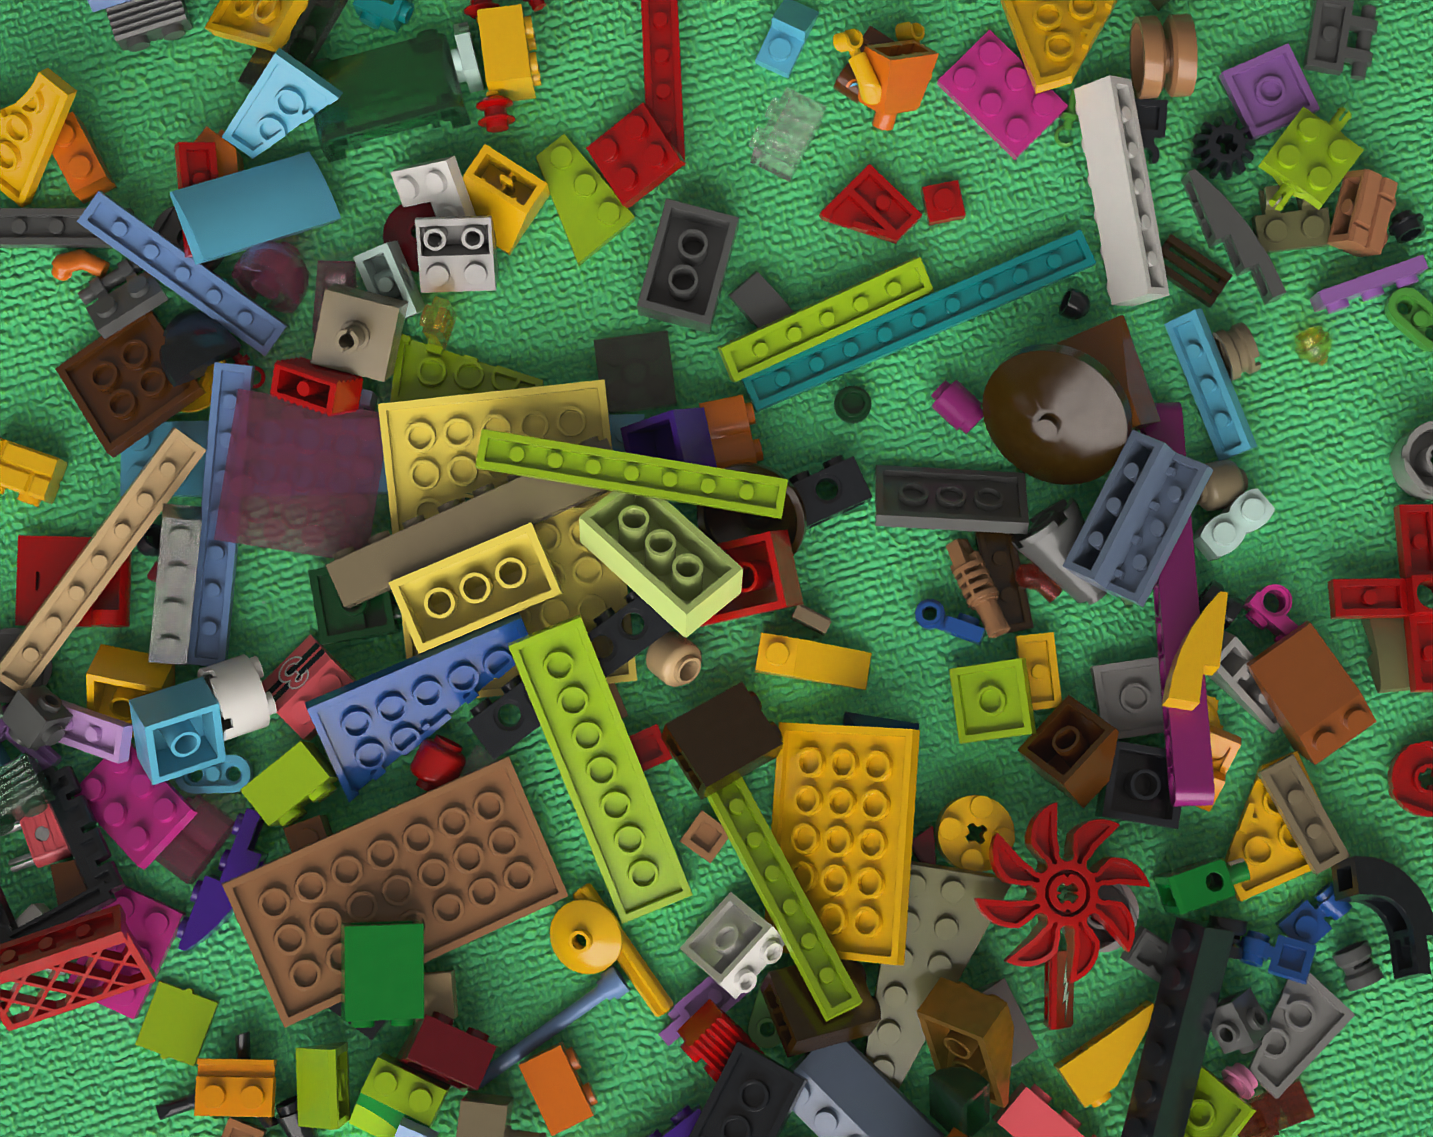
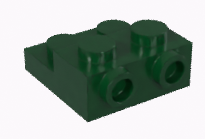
M327 567L308 570L321 645L326 646L351 640H364L400 633L399 624H402L401 611L394 600L392 590L354 607L347 608L343 606Z

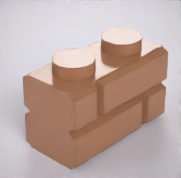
M1370 169L1348 171L1342 179L1327 244L1343 249L1344 252L1356 257L1381 255L1382 249L1388 240L1387 228L1390 215L1396 206L1395 194L1398 183L1387 177H1382L1381 174Z

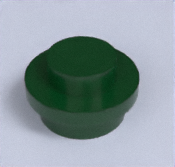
M845 387L836 395L834 401L835 412L844 422L859 423L870 413L871 398L861 387Z

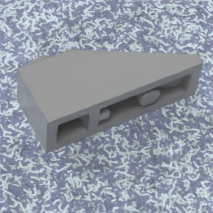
M1224 631L1220 668L1212 676H1207L1263 727L1274 734L1280 728V725L1246 666V663L1252 660L1254 656L1235 635Z

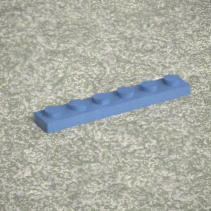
M102 191L97 192L77 220L83 227L206 315L215 319L262 355L266 356L288 326L204 264L196 265L193 257L185 258L183 249Z

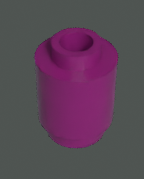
M957 379L952 384L945 380L931 395L935 400L931 407L956 431L961 429L967 434L984 416L983 409L980 407L982 402Z

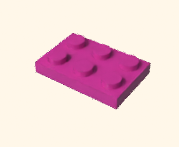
M990 29L937 82V85L1014 160L1052 125L1068 107L1052 89L1035 94L1024 62Z
M132 742L128 762L117 764L102 759L80 783L82 791L74 796L85 795L99 825L128 857L144 870L198 814L169 781L156 785L151 783L137 758L136 746Z
M125 885L123 889L114 893L117 900L102 909L117 904L121 905L126 913V924L153 968L155 977H157L186 913ZM121 943L107 948V950L122 953L126 945ZM83 956L78 958L76 964L85 965L89 957ZM98 959L93 968L111 971L115 963ZM124 965L119 974L131 976L140 973L141 970ZM71 974L67 983L74 984L78 975ZM86 978L82 986L96 988L102 986L104 981ZM154 982L97 1001V1003L131 1019H136Z

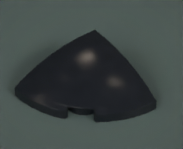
M191 307L179 313L167 325L163 333L165 344L161 346L159 354L164 373L173 387L204 376L207 367L214 364V362H221L237 356L242 345L215 319Z

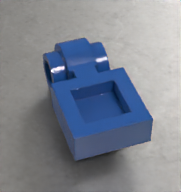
M934 599L923 600L916 607L915 618L922 628L926 630H941L946 634L981 646L986 631L985 628L979 627V619L963 613H959L957 618L946 616L943 605ZM930 608L937 611L936 618L931 621L925 620L924 612Z
M1330 882L1314 895V898L1318 901L1315 903V907L1307 899H1303L1275 924L1287 937L1314 945L1332 929L1324 920V917L1331 916L1334 920H1338L1351 909L1352 905L1349 902L1335 901L1333 883Z
M1248 930L1247 935L1242 936L1241 945L1244 949L1241 962L1255 967H1262L1263 961L1271 960L1268 969L1269 974L1307 984L1317 945L1278 934L1274 947L1269 943L1270 937L1263 933Z

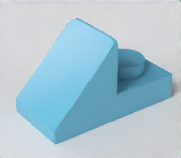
M783 0L771 19V28L755 59V64L789 79L819 12L794 0Z

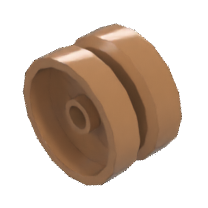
M1169 14L1163 26L1155 15L1135 16L1130 33V74L1135 97L1138 99L1158 98L1163 87L1171 97L1191 96L1196 84L1198 61L1196 31L1191 14Z

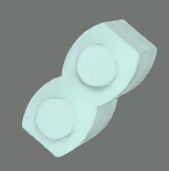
M1258 488L1248 490L1238 496L1227 508H1224L1220 515L1198 528L1193 536L1194 545L1208 561L1218 559L1235 550L1241 544L1245 535L1267 523L1273 515L1275 508Z

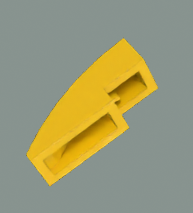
M1220 591L1198 616L1185 635L1173 659L1166 680L1161 706L1192 711L1200 703L1203 674L1212 676L1220 668L1228 592Z

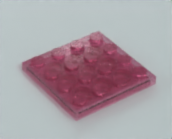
M238 389L214 540L333 558L332 555L351 546L354 547L355 551L368 546L367 539L371 537L384 457L379 412L358 409L352 413L328 417L327 414L309 410L308 407L303 408L302 405L297 406L296 403L291 404L290 401L278 400L277 396L273 394Z

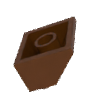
M1068 695L1036 729V734H1032L1019 747L1018 751L1040 776L1084 809L1110 781L1119 732L1114 726Z

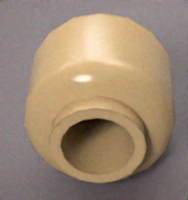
M669 631L649 646L645 660L647 668L662 682L672 687H679L692 682L698 676L701 669L702 656L701 651L693 642L678 632Z

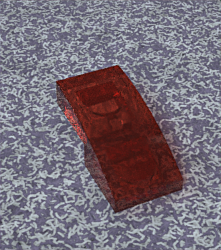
M1296 1079L1278 1099H1275L1267 1091L1247 1100L1246 1102L1255 1108L1256 1112L1238 1136L1273 1137L1279 1135V1131L1314 1118V1110L1300 1079Z

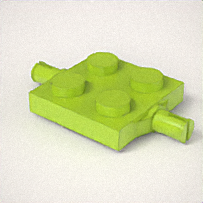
M1304 106L1258 166L1271 175L1280 186L1269 200L1271 207L1282 197L1275 210H1283V207L1292 195L1306 200L1318 210L1322 207L1364 151L1363 148L1341 132L1346 123L1352 118L1349 110L1342 120L1339 121V118L1346 110V108L1339 107L1331 120L1327 122L1320 119Z

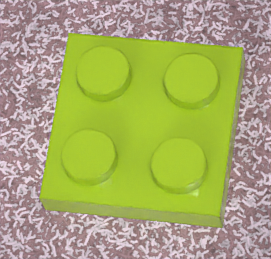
M1026 658L949 669L959 744L1036 734Z

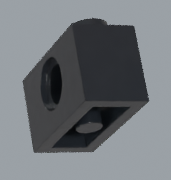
M843 455L836 456L822 464L824 470L810 475L809 470H806L788 479L797 489L804 503L807 516L806 530L871 501L872 495L854 456L846 460ZM821 482H829L835 486L837 494L831 500H823L817 495L816 486Z

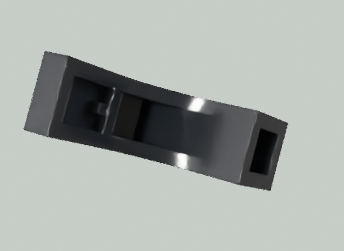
M1352 856L1331 866L1335 901L1364 904L1377 913L1383 921L1389 936L1394 979L1407 980L1431 974L1427 939L1433 937V912L1417 884L1400 868L1385 860L1374 857Z

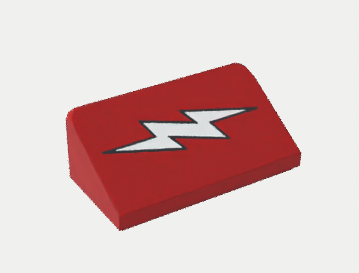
M1058 950L1052 958L1045 962L1044 1025L1050 1030L1070 1028L1073 1025L1074 982L1067 983V950Z

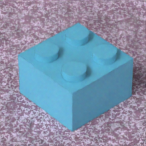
M203 677L129 700L137 758L153 785L226 761L219 702Z

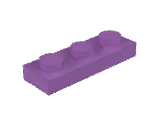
M1422 254L1318 291L1310 298V302L1314 312L1327 309L1328 314H1332L1349 307V300L1361 296L1363 302L1385 294L1383 288L1396 284L1397 289L1419 282L1418 276L1428 269V265Z

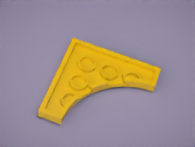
M49 68L38 72L31 87L15 104L0 108V191L21 208L30 204L33 200L77 93L76 89Z

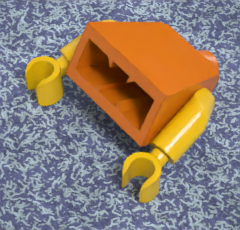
M908 21L897 24L895 33L898 41L867 45L862 53L859 48L863 44V35L859 30L849 29L836 33L833 36V45L837 51H849L851 58L848 61L859 88L858 99L860 103L875 111L872 125L878 129L891 131L894 128L897 113L917 110L920 107L927 85L932 79V72L939 53L931 50L924 44H920V40L924 38L925 30L917 22L911 23Z

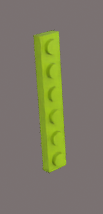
M915 256L722 344L717 348L730 380L737 382L925 296L934 290L921 257Z

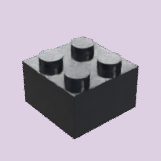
M1117 741L1110 781L1098 793L1095 816L1178 829L1182 806L1173 807L1171 805L1166 749Z

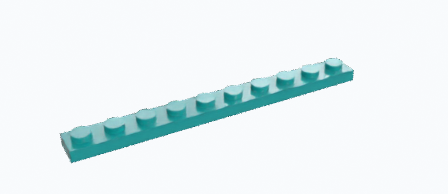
M1080 229L861 324L741 379L757 413L1093 267L1096 261Z

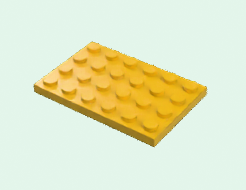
M779 722L778 728L783 737V745L778 757H776L771 831L840 959L904 965L920 730ZM765 908V920L777 930ZM786 945L782 947L783 953H789Z

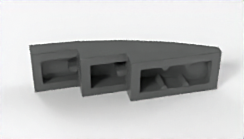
M1196 169L1188 171L1181 182L1208 247L1223 243L1236 276L1251 272L1264 305L1279 300L1286 293V290L1270 257L1250 226L1226 197Z

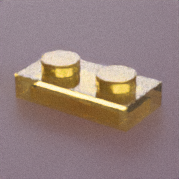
M435 296L432 305H425L420 318V326H423L422 332L428 342L443 347L444 350L457 318V314L450 301Z

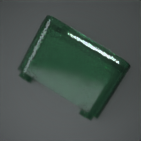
M436 29L424 30L413 39L335 60L320 58L309 63L310 70L343 92L338 100L330 105L328 104L313 116L320 147L329 162L347 158L345 149L351 144L357 150L362 148V142L428 124H432L433 128L441 127L439 120L451 121L453 129L471 124L462 88L453 63L448 38L445 34L438 33Z

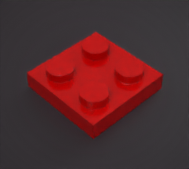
M643 102L586 147L621 204L628 209L686 164L650 107Z

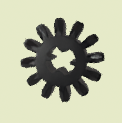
M1222 116L1216 117L1213 125L1209 122H1204L1200 127L1201 133H1196L1192 139V142L1198 147L1191 151V157L1202 158L1197 165V170L1201 171L1206 166L1210 168V179H1214L1219 171L1224 180H1229L1233 172L1241 175L1246 170L1244 163H1251L1254 159V154L1249 150L1255 146V140L1244 138L1250 130L1249 126L1242 127L1240 130L1237 129V118H1232L1227 125ZM1220 143H1223V144L1226 145V147H1225V151L1227 152L1226 154H1223V153L1220 152V150H1221V146L1219 145Z

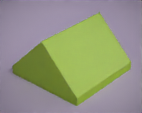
M348 1042L296 1048L298 1126L330 1130L339 1129L351 1117Z

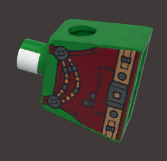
M1212 857L1155 875L1153 878L1165 912L1182 915L1235 896L1236 892L1233 885L1250 880V873L1243 858L1225 863L1223 858ZM1208 875L1211 878V884L1209 887L1206 886V878Z

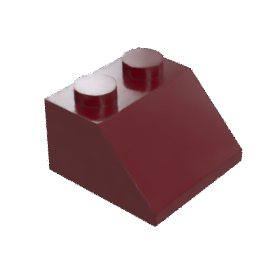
M433 1011L431 1016L425 1014L423 1019H418L395 1061L463 1092L478 1090L497 1047L487 1042L490 1036L471 1027H468L466 1032L453 1027L454 1019L436 1011Z

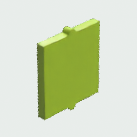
M159 981L135 1045L161 1054L162 1059L170 1057L195 1066L219 1002L194 993L193 988L185 990Z

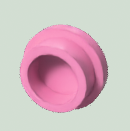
M1235 1063L1232 1067L1226 1066L1221 1071L1224 1079L1222 1082L1240 1097L1249 1100L1254 1096V1089L1258 1086V1081L1248 1068L1240 1063Z

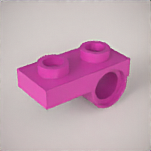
M1271 584L1258 589L1244 601L1243 608L1247 611L1246 618L1257 628L1263 630L1266 627L1276 636L1274 639L1275 643L1298 627L1295 622L1286 616L1292 607V596L1289 590L1282 585ZM1266 593L1274 594L1279 601V607L1275 613L1268 611L1263 604Z

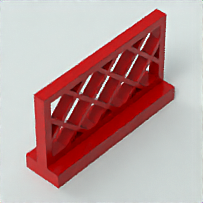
M117 904L0 944V985L10 981L15 982L10 991L0 989V1019L9 1032L155 982V972L126 924V913L121 905ZM121 943L126 945L122 953L107 950V948ZM83 956L89 957L85 965L68 962ZM98 959L115 963L111 971L93 968ZM124 965L141 970L140 973L131 976L119 974ZM45 969H52L48 978L31 975ZM60 972L78 975L74 984L56 980ZM86 978L104 981L102 986L96 988L82 986ZM23 984L41 988L37 996L19 993ZM50 990L67 994L65 998L58 1001L45 999ZM12 1003L30 1007L28 1011L14 1016L9 1011Z

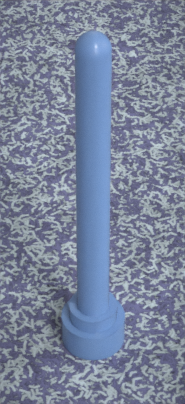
M613 965L601 973V979L596 982L598 986L489 1063L479 1088L484 1087L606 998L609 1001L614 997L619 999L628 993L630 987L617 968Z

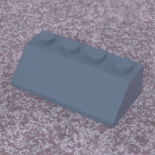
M851 1041L806 1052L789 1068L808 1079L792 1111L818 1137H944V1134Z

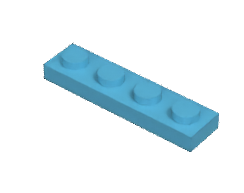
M1202 308L1194 309L1165 323V328L1218 460L1229 459L1257 447Z

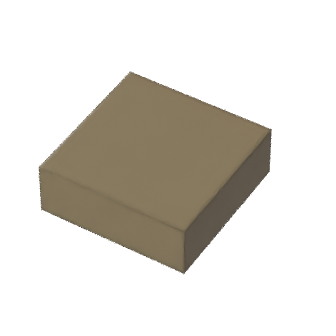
M797 605L791 617V620L823 636L832 622L830 618L804 605Z

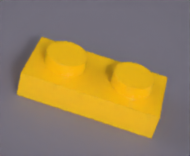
M1054 632L1015 636L1017 658H1026L1033 711L1057 708L1062 702Z

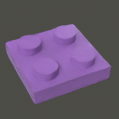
M1289 43L1225 70L1219 75L1242 126H1249L1250 130L1247 133L1249 139L1256 140L1288 126L1303 106L1313 114L1317 113L1320 109Z

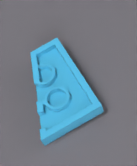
M279 48L227 127L222 138L254 159L284 138L301 123L311 119L328 104L330 105L338 100L343 92Z

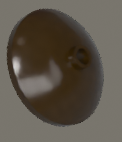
M737 463L724 468L787 479L777 470L758 463ZM789 480L782 519L697 505L699 530L715 544L768 531L788 530L794 556L805 537L807 526L805 506L799 492Z

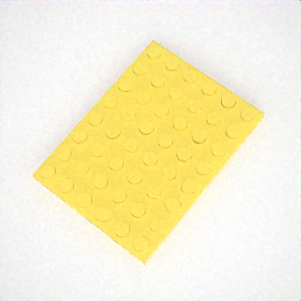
M605 379L378 404L392 534L403 530L402 523L411 518L423 515L426 520L439 514L437 508L449 501L458 499L461 504L465 502V498H474L471 495L472 492L482 486L493 483L494 487L497 488L509 482L507 476L510 474L482 470L475 467L482 429L571 444H579L589 438L598 436L599 441L607 438L612 449ZM612 491L533 525L564 593L519 611L528 635L579 614L588 633L597 626L593 619L610 607L617 612L628 604L623 598L628 594L627 584L580 542L579 517ZM401 613L406 659L418 655V651ZM629 613L622 619V626L627 633L633 634L631 614ZM597 636L592 641L596 655L605 657L612 653L614 646L609 637ZM635 657L607 676V683L637 681ZM515 665L501 678H494L478 691L479 696L476 698L504 695L501 687L517 675H520L517 666Z

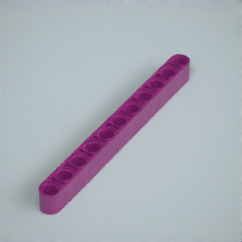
M1154 403L1161 422L1140 429V433L1163 441L1176 453L1186 456L1181 403ZM1191 515L1153 587L1162 700L1173 659L1185 635L1200 615ZM1203 674L1200 703L1192 711L1162 706L1169 795L1173 807L1208 806L1214 803L1215 788L1206 681Z

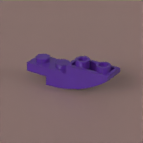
M247 808L245 814L239 813L235 820L232 834L236 835L231 850L226 849L218 867V870L222 871L221 877L213 874L205 875L203 881L198 880L190 898V901L194 902L190 917L184 916L177 931V938L181 939L178 949L187 951L195 948L215 933L233 915L234 911L221 883L265 863L268 853L255 849L265 821L255 808Z

